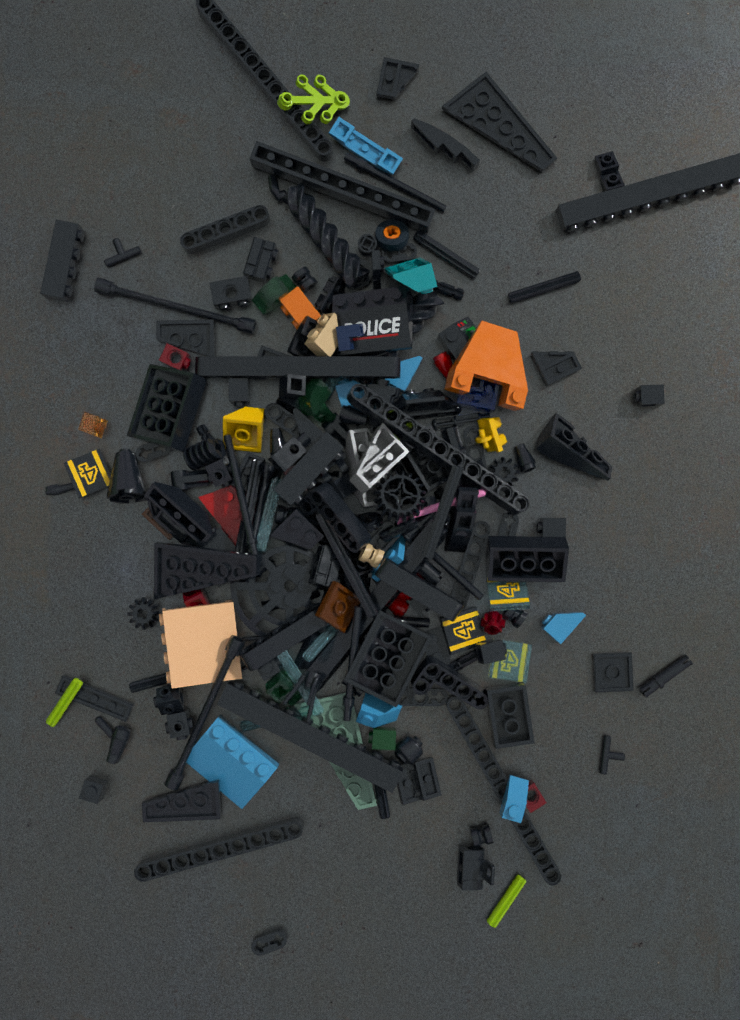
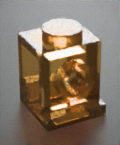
M84 412L78 430L102 439L108 420Z

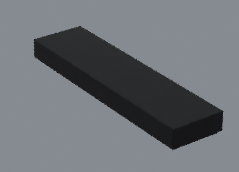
M62 675L55 694L62 696L73 678ZM83 683L72 700L124 722L128 721L135 704L86 683Z

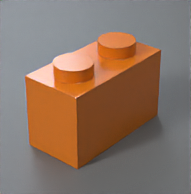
M298 286L280 299L282 305L280 309L286 316H291L293 319L291 323L296 330L306 316L316 321L321 316Z

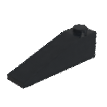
M555 413L539 436L536 449L551 460L608 481L611 478L612 466L597 450L592 451L586 443L587 440L584 437L580 438L573 431L575 427L570 422Z

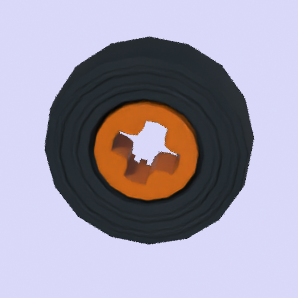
M395 219L381 222L375 231L378 246L387 251L402 249L409 240L408 227L405 223Z

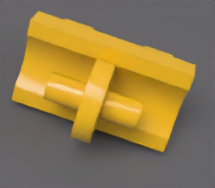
M500 418L478 419L477 422L480 428L478 432L480 436L475 438L476 443H482L487 452L503 451L502 446L507 443V439L504 434H498L497 428L502 425Z

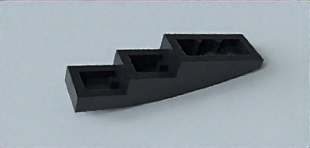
M415 118L411 120V129L436 155L442 150L454 163L461 159L472 171L478 168L480 160L459 141L433 125Z

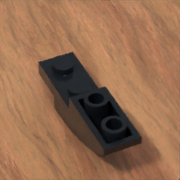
M458 487L453 517H450L448 527L451 531L446 538L445 551H465L477 515L478 488Z

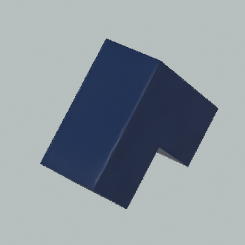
M362 323L336 327L339 351L354 349L353 337L364 336Z

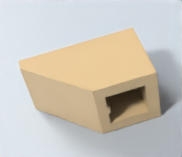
M335 313L320 316L315 329L311 330L307 335L308 339L304 344L316 356H331L338 346L336 332L338 321Z

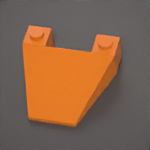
M481 321L450 368L444 390L460 395L469 393L473 377L502 385L498 406L513 411L524 409L528 387L517 331Z

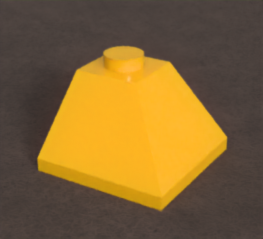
M244 407L223 416V442L225 435H231L234 450L261 453L265 409Z

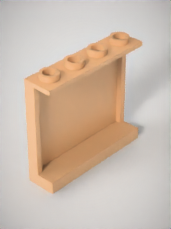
M232 599L225 600L222 603L168 610L162 608L163 614H159L160 626L164 625L165 633H161L162 645L167 646V652H164V662L169 664V671L166 672L167 683H171L172 688L214 683L226 658L227 651L225 648L231 635L237 636ZM236 656L232 660L223 681L242 679L240 656Z

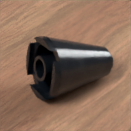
M120 449L115 454L107 499L114 503H129V500L135 499V502L145 500L144 495L146 491L135 453L131 452L130 449Z

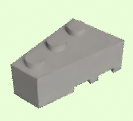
M384 423L375 430L350 478V482L362 495L409 453L408 449Z

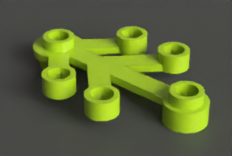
M302 74L297 77L295 81L296 86L306 91L310 96H292L291 93L284 92L280 94L277 100V104L282 110H289L292 105H313L302 115V121L306 124L312 123L315 115L323 105H331L328 110H324L320 115V121L328 124L337 110L346 109L350 103L348 95L342 91L332 89L326 84V78L323 75H317L313 83L316 88L322 89L328 96H323L308 83V78Z

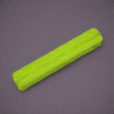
M74 678L46 720V724L50 725V727H54L83 685L81 680Z
M517 875L487 919V923L491 927H497L525 885L526 880L522 876Z

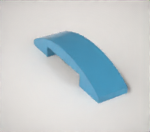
M338 117L329 131V134L346 149L388 174L393 175L403 160L402 157L387 148L385 150L356 131L353 125Z

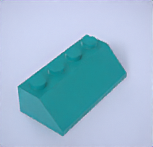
M420 257L384 268V271L392 278L417 292H421V294L430 293L433 291V288L437 287L432 264Z

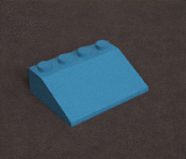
M221 714L192 748L186 761L187 764L209 782L219 779L220 791L241 809L244 808L279 766L277 761Z

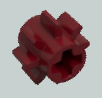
M490 611L484 614V618L481 619V626L484 627L486 633L496 635L502 633L506 620L502 619V614L499 612Z

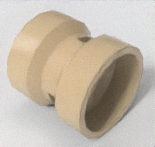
M368 544L361 550L358 560L368 562L370 566L377 568L382 561L385 551L374 549L373 545Z

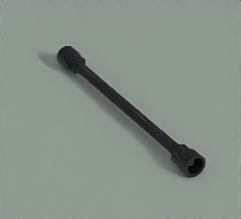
M98 277L94 285V292L106 295L120 294L181 312L202 316L207 319H214L237 327V330L253 335L256 327L255 319L245 317L233 319V317H226L207 310L123 289L107 279Z
M231 635L225 648L227 651L226 658L177 766L170 770L164 785L171 790L176 791L179 789L184 778L182 774L183 768L231 662L236 656H239L245 644V640L238 636Z

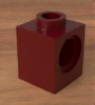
M167 343L159 361L172 369L184 371V369H188L191 363V356L187 352ZM175 355H181V360L178 363H172V358Z
M203 588L183 593L186 607L209 604V598Z
M531 779L529 780L528 791L533 790L535 794L532 798L527 799L526 807L530 813L547 803Z

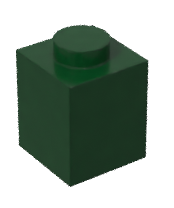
M373 728V732H369L368 743L372 744V749L395 751L396 728Z

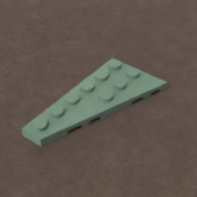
M346 692L315 699L311 719L314 720L313 723L318 726L321 724L331 728L330 732L336 735L341 733L349 738L348 741L354 744L355 742L363 744L359 724L356 722L355 706L352 707L351 720H343L344 706L342 704L343 696H345ZM307 701L294 704L302 717L303 715L307 716L309 708ZM329 762L358 810L377 806L371 782Z

